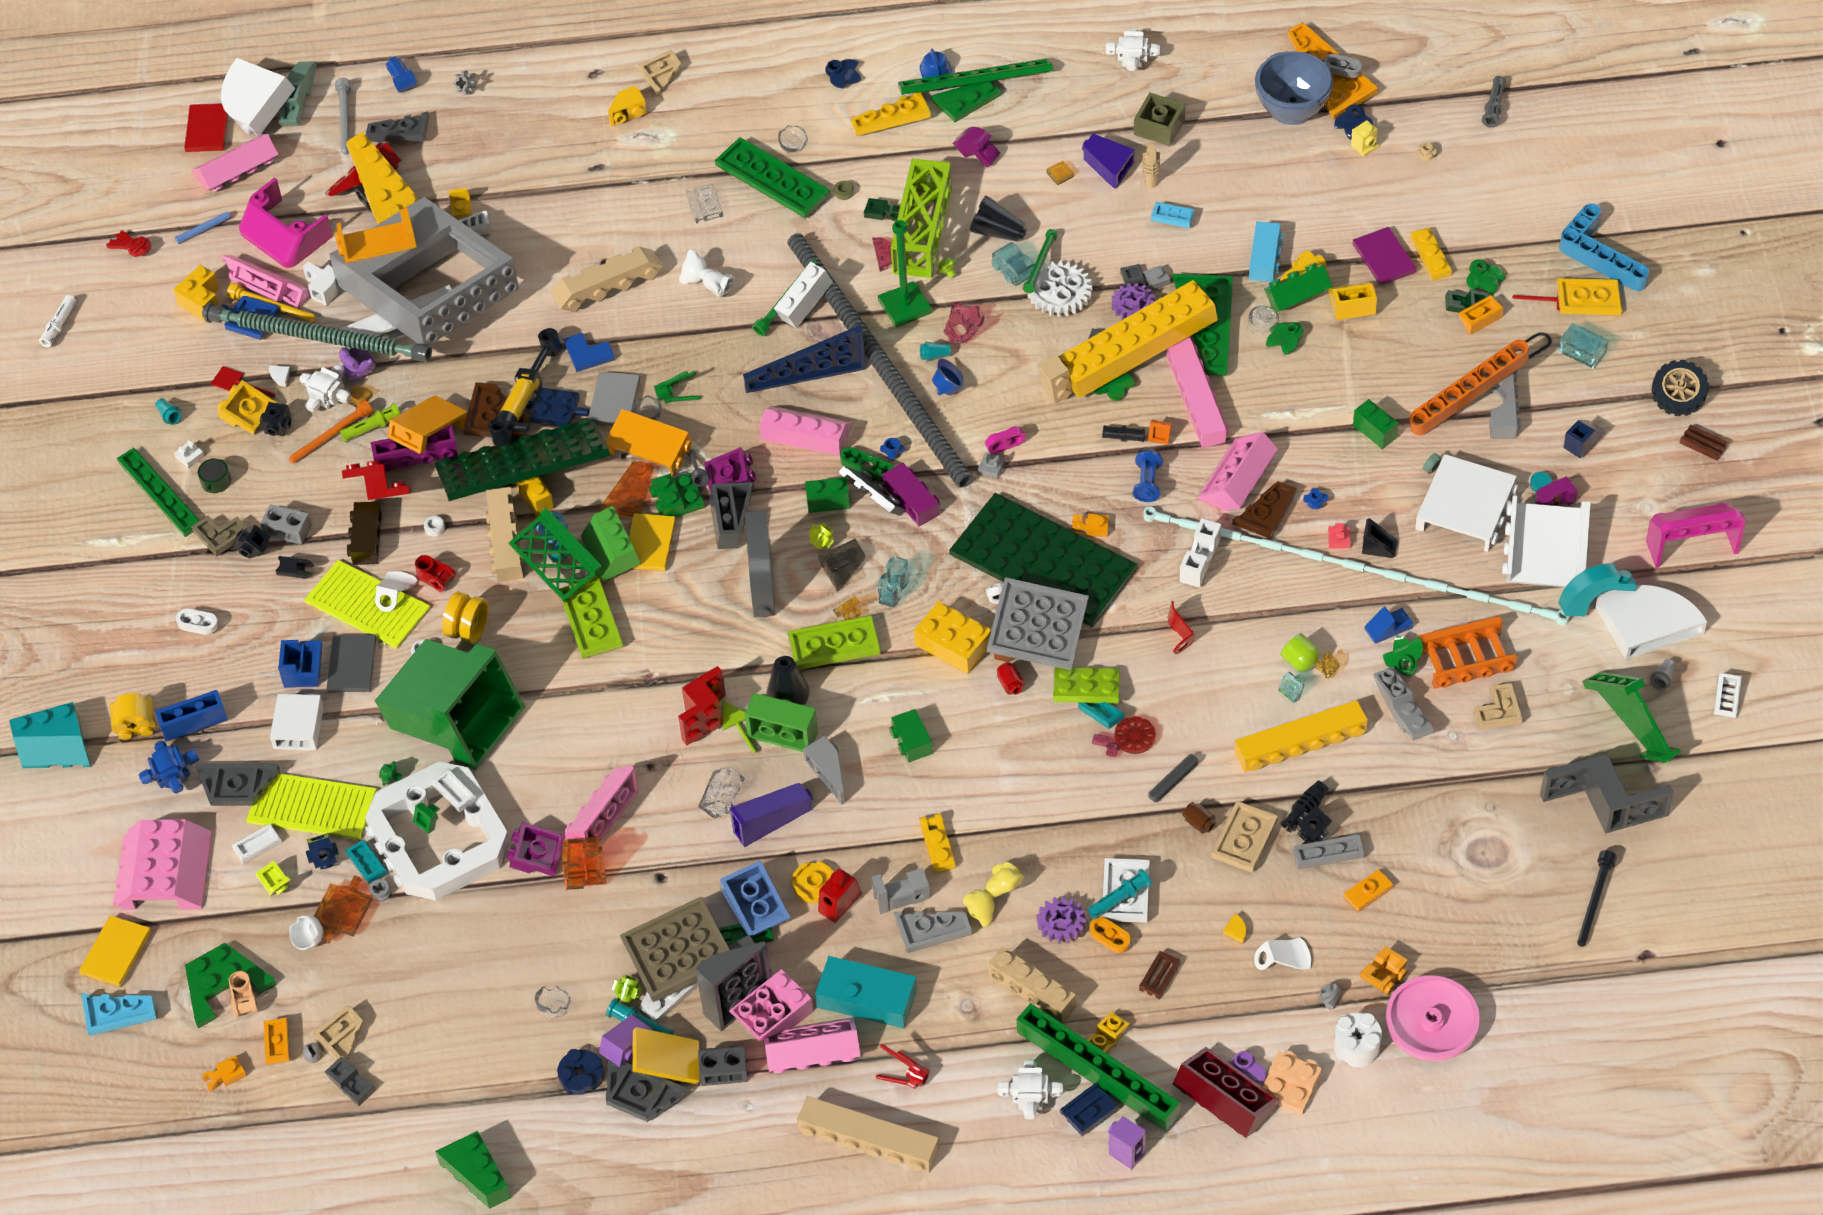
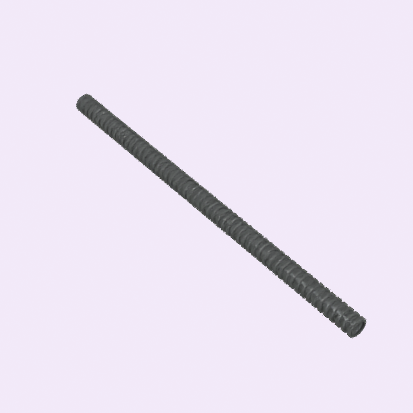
M801 233L793 234L787 241L790 249L804 268L812 260H816L818 262L817 266L827 272L833 283L823 296L847 330L861 325L864 354L897 399V402L900 403V406L909 416V419L935 456H937V459L946 469V472L956 486L959 488L967 486L973 479L969 470L966 469L957 453L947 442V439L938 429V426L929 416L918 398H916V395L907 385V382L898 372L897 368H895V365L886 355L849 300H847V297L812 250L807 240Z

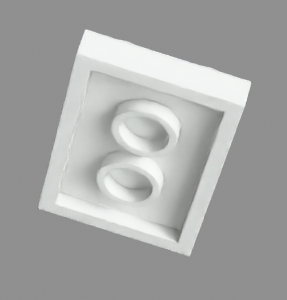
M1105 858L1103 897L1121 886L1124 879L1128 880L1136 875L1139 869H1143L1149 876L1150 860ZM1145 887L1137 892L1134 898L1128 897L1102 914V917L1110 921L1147 923L1149 888Z

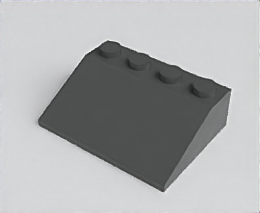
M764 941L714 954L710 958L702 960L696 968L703 1014L721 1032L737 1020L729 1010L771 978L767 944Z

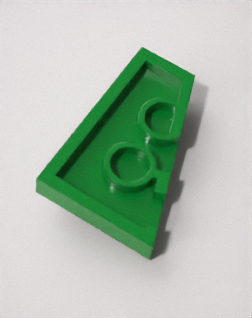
M986 81L931 95V99L948 117L957 122L1001 96V90L992 81Z

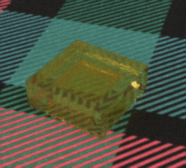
M1064 161L1047 168V174L1057 185L1074 177V172Z
M355 384L349 390L352 398L348 404L358 407L357 404L363 400L368 402L373 396L372 391Z

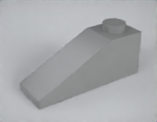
M824 735L803 748L804 761L842 805L845 803L838 759L839 750L837 745L833 741L830 742Z

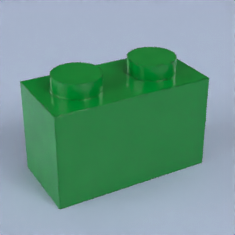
M1370 399L1354 410L1353 426L1381 449H1384L1397 439L1399 423Z
M847 477L805 481L808 513L850 509Z
M916 709L891 717L892 726L889 727L890 734L893 739H897L901 756L905 755L908 763L933 754L932 741Z

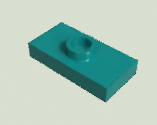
M1108 702L1078 703L1079 710L1107 729L1124 720V713Z
M364 839L345 850L346 855L368 885L387 874V870Z

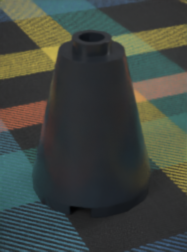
M986 195L982 199L979 210L975 213L970 226V231L975 234L1018 242L1019 239L1023 240L1027 229L1024 228L1025 223Z
M790 656L777 658L773 665L766 694L772 698L786 699L795 704L805 705L808 701L809 686L795 660Z

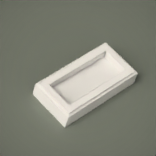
M450 769L432 780V785L459 813L477 800L476 795Z
M269 824L232 844V848L241 862L245 864L278 846L282 841L273 826Z

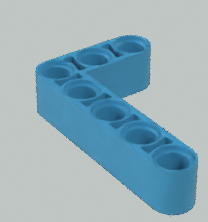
M1586 204L1562 231L1560 251L1603 275L1618 280L1619 283L1632 290H1644L1647 286L1649 269L1634 259L1590 237L1599 226L1601 209L1596 204Z

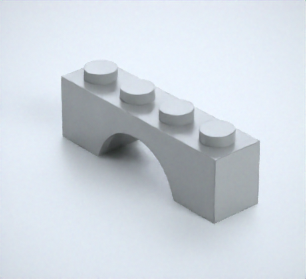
M1500 363L1499 365L1504 366L1507 363ZM1517 370L1488 390L1496 393L1503 400V404L1491 409L1489 420L1490 439H1515L1516 431H1520L1521 421L1516 416V414H1519V402H1515V398H1518V385H1514V382L1517 381Z

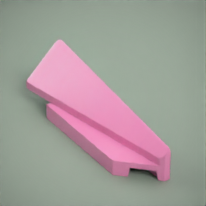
M233 255L222 256L223 261L227 262L230 270L228 273L230 280L275 301H282L283 299L299 309L311 296L308 286Z

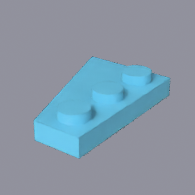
M81 993L89 1036L157 1020L152 996L124 995L123 997H111L110 994L90 996V994Z

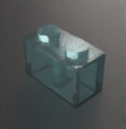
M1572 323L1560 338L1558 352L1595 369L1607 352L1608 340L1601 335L1586 330L1582 326Z

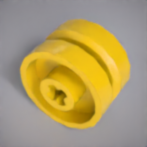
M454 592L444 611L442 620L443 635L453 639L461 638L463 642L471 644L477 643L487 624L489 615L488 601L477 596L471 598L470 595L463 592Z

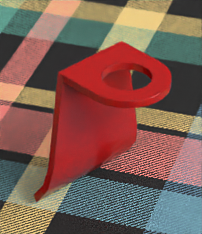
M1171 601L1167 618L1171 628L1183 638L1173 650L1174 654H1179L1192 645L1195 633L1174 608V601Z

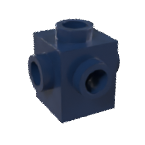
M328 833L307 839L309 850L305 852L309 864L314 863L315 869L319 867L321 870L327 869L337 862L335 857L339 855L336 842L331 843Z

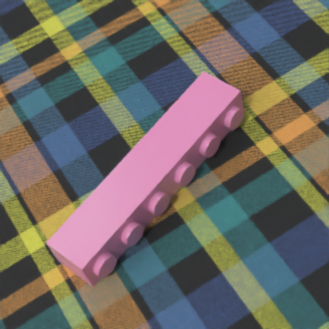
M1187 337L1166 349V357L1201 447L1226 443V434L1229 433L1226 421L1223 422L1221 407L1215 403L1216 395L1214 390H1210L1209 376L1203 372V361L1197 357V346L1192 344L1190 337Z

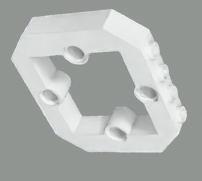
M440 761L377 791L365 817L367 822L365 831L370 839L374 838L376 841L374 846L378 854H383L386 858L383 861L389 872L393 870L395 874L393 879L397 887H402L408 895L435 901L499 870L510 844L507 830L470 769ZM450 769L476 795L477 800L464 809L465 818L470 826L480 827L488 841L464 853L459 849H449L443 854L442 864L418 874L408 856L403 838L396 836L387 820L407 810L414 814L415 806L421 802L429 806L428 800L441 794L432 785V780Z

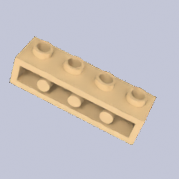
M1002 947L989 961V976L1060 1023L1063 1024L1076 1009V994L1006 948Z

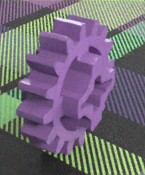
M1127 283L1126 288L1120 286V291H1114L1112 310L1115 311L1116 316L1121 315V320L1155 302V295H1152L1151 289L1146 290V285L1138 287V283H1135L1134 286Z
M1062 896L1061 901L1053 897V903L1045 901V908H1039V914H1037L1038 930H1042V937L1049 935V942L1057 939V943L1060 944L1065 939L1068 944L1071 937L1077 940L1078 933L1083 934V926H1086L1085 911L1081 910L1080 903L1074 905V899L1066 902L1064 896ZM1048 916H1050L1049 922L1047 923L1046 919Z

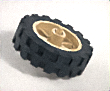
M1673 360L1669 364L1665 363L1661 366L1660 370H1657L1651 388L1653 400L1667 414L1672 413L1675 414L1674 416L1684 414L1688 416L1691 412L1695 413L1699 410L1700 406H1703L1708 394L1709 383H1707V375L1703 374L1702 368L1696 367L1693 362L1688 363L1686 360L1676 362V360ZM1681 376V379L1676 380L1674 377ZM1684 377H1686L1687 379H1689L1690 382H1687V383H1686V381L1684 380ZM1669 379L1674 385H1665V383ZM1694 385L1695 392L1687 389V387ZM1666 390H1674V392L1670 396ZM1684 393L1692 397L1685 400ZM1675 396L1680 397L1681 400L1674 399V397H1675Z

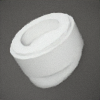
M1004 582L986 587L987 597L991 603L998 604L999 599H995L993 596L1001 594Z

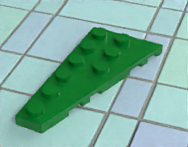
M1172 273L1176 289L1194 280L1215 304L1218 320L1194 333L1193 338L1200 358L1203 361L1206 375L1227 376L1233 276Z

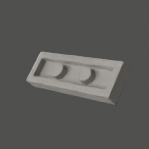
M1359 834L1293 846L1298 869L1364 858V850Z

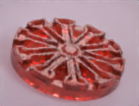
M1132 716V718L1127 717L1118 723L1115 728L1114 738L1117 746L1124 752L1140 754L1148 751L1153 746L1156 732L1149 720Z

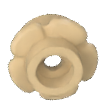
M1431 143L1420 144L1417 148L1419 158L1424 161L1432 160L1437 152Z

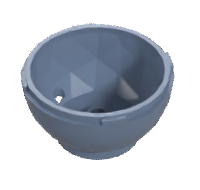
M1298 51L1279 52L1271 55L1259 67L1255 76L1256 94L1263 107L1277 121L1288 125H1298L1310 120L1324 107L1331 95L1333 86L1331 69L1326 62H1323L1314 55Z

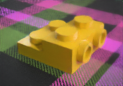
M242 380L238 386L234 385L228 393L230 395L228 399H223L218 405V417L233 427L236 425L240 426L253 435L261 425L260 417L265 412L268 402H276Z

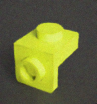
M272 861L255 873L270 896L274 893L280 895L289 888L287 884L291 879L289 876L286 877L275 861Z

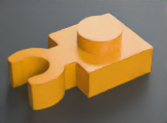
M236 1055L215 1064L216 1071H207L202 1074L204 1082L213 1079L212 1082L206 1084L209 1091L215 1090L221 1082L226 1087L246 1077V1073Z

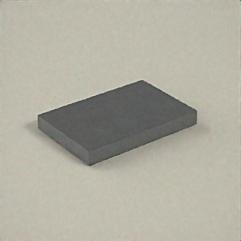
M333 635L327 680L328 692H371L376 635Z

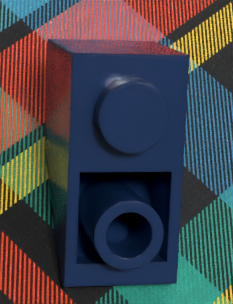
M1578 420L1566 432L1563 448L1581 458L1605 434V430L1589 420Z

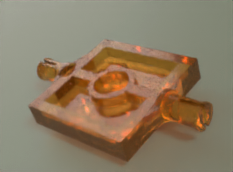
M353 876L349 886H338L330 883L316 910L314 917L320 921L323 928L327 929L322 937V941L325 943H331L335 933H343L354 937L372 902L371 895L357 890L362 882L359 876Z

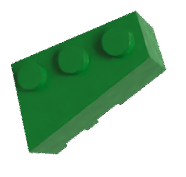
M478 1130L435 1151L439 1165L453 1174L456 1180L462 1182L489 1209L511 1199L508 1186Z

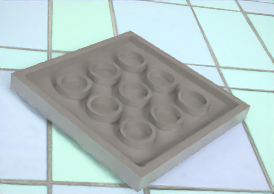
M1005 577L986 652L1071 670L1089 596Z

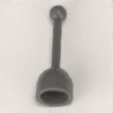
M690 449L687 455L691 458L695 469L691 474V479L694 485L704 486L709 481L708 474L704 469L698 467L694 457L695 451Z

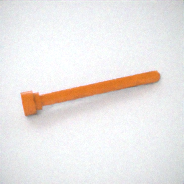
M366 400L357 404L356 411L289 457V461L291 463L297 462L360 417L367 418L372 415L374 411L371 405Z

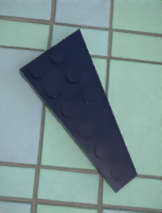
M861 325L743 374L746 393L866 370Z

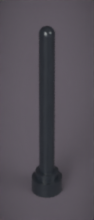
M1608 850L1600 851L1597 862L1600 869L1578 937L1577 944L1580 947H1584L1587 943L1608 871L1616 864L1617 855Z

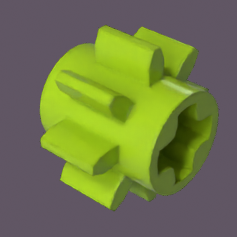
M623 975L622 979H615L612 990L616 991L617 999L631 1003L633 999L640 997L642 987H639V980L637 978Z

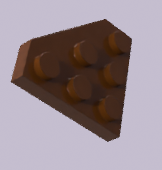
M475 382L464 426L465 435L491 437L488 424L498 416L508 398L507 396L505 397L496 384ZM522 414L518 423L529 424L528 418ZM513 430L511 433L512 439H518L520 436L526 435L527 432Z

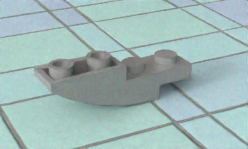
M1394 667L1374 673V679L1379 691L1402 732H1407L1412 740L1432 734V725L1413 701V693Z

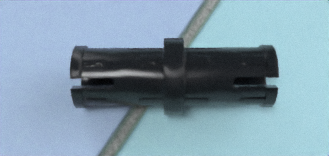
M1104 425L1102 438L1121 439V442H1125V440L1144 442L1145 429L1127 428V425H1122V427ZM1115 432H1119V433H1130V434H1133V435L1117 434V433H1115Z

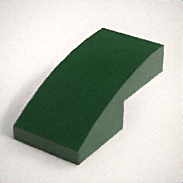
M1470 289L1468 294L1448 290L1445 294L1446 311L1459 313L1489 296V293Z

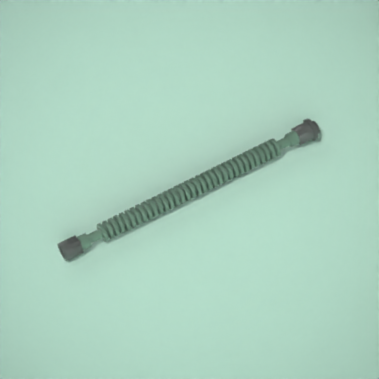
M208 303L202 310V316L205 322L208 323L212 321L218 323L222 321H235L240 327L395 356L398 352L403 353L404 356L411 357V359L429 362L432 356V348L427 345H399L398 340L246 311L236 314L231 310H226L225 307L215 306L214 303Z

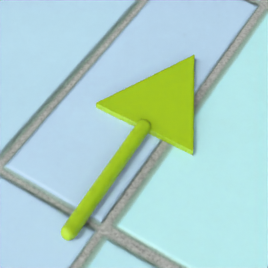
M723 700V730L736 725L751 751L756 753L755 747L740 725V722L745 721V712Z

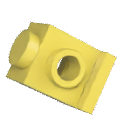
M1366 120L1352 129L1351 146L1365 157L1379 148L1377 143L1378 129Z

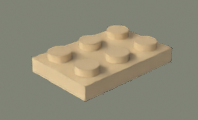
M1236 801L1211 852V858L1253 873L1278 821V816Z

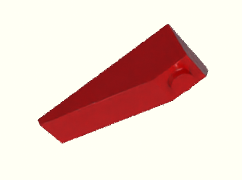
M379 142L375 147L395 170L398 169V163L402 160L386 142ZM351 167L348 171L349 175L341 177L325 192V195L333 196L362 184L356 167Z

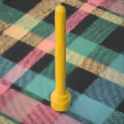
M232 282L228 287L227 297L231 299H241L244 295L277 305L281 312L310 322L316 320L314 314L245 291L240 284Z

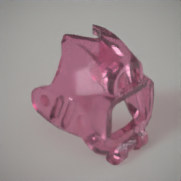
M957 301L951 307L946 329L943 332L949 337L951 343L955 341L965 343L971 340L983 325L985 315L980 316L979 306H964L960 301ZM962 324L966 332L958 336L952 327Z

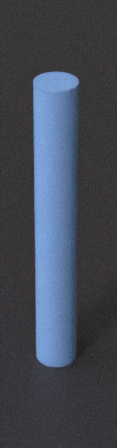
M227 211L176 236L177 244L230 219V214Z

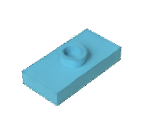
M1156 202L1151 215V221L1190 228L1195 209Z

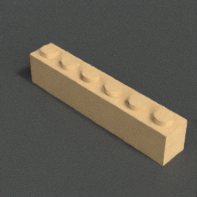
M810 1096L806 1097L797 1118L798 1130L807 1136L815 1135L829 1143L836 1142L843 1144L851 1150L858 1149L864 1151L872 1157L880 1156L894 1164L902 1163L908 1165L916 1171L930 1172L939 1150L938 1137Z

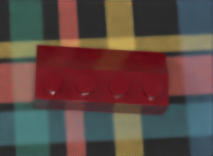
M1207 1047L1181 1063L1172 1084L1245 1138L1260 1128L1280 1100Z

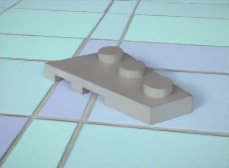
M894 912V918L907 953L972 935V929L965 912H937L936 914H923V912L902 914V912Z

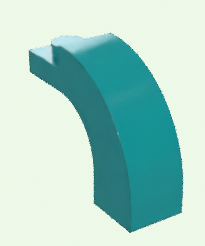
M1613 563L1596 565L1575 576L1563 590L1558 603L1565 616L1585 617L1590 603L1599 594L1610 590L1635 591L1637 583L1630 571H1617Z

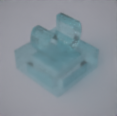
M1289 671L1284 674L1278 691L1295 703L1300 700L1306 679L1300 674L1295 676Z

